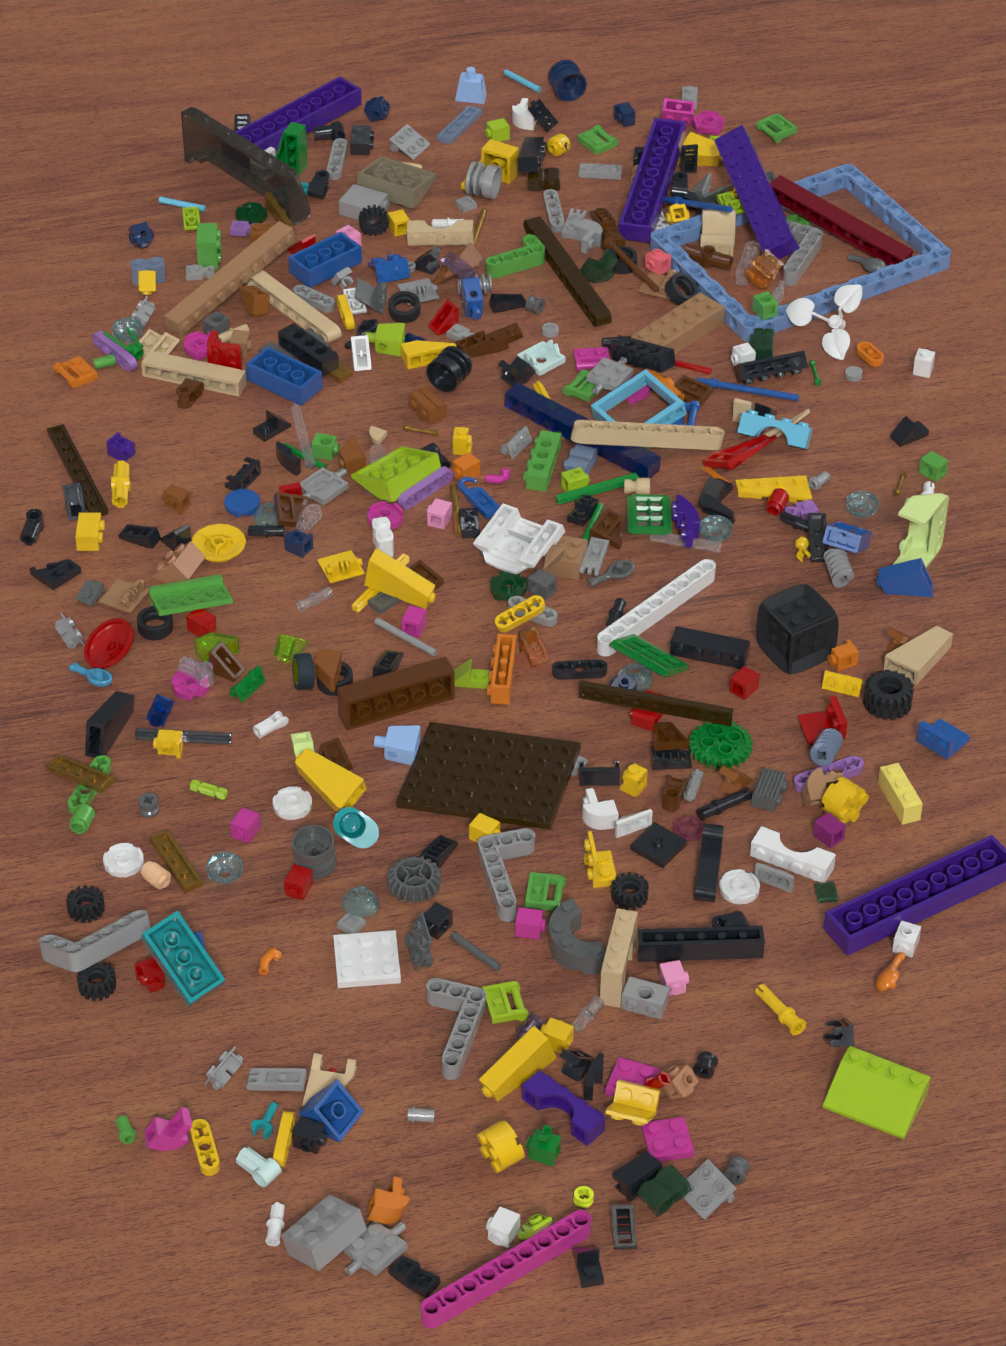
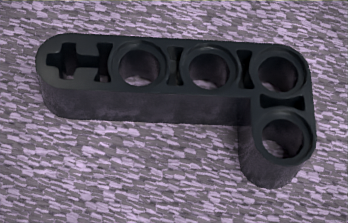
M703 823L695 889L696 901L715 903L724 825Z

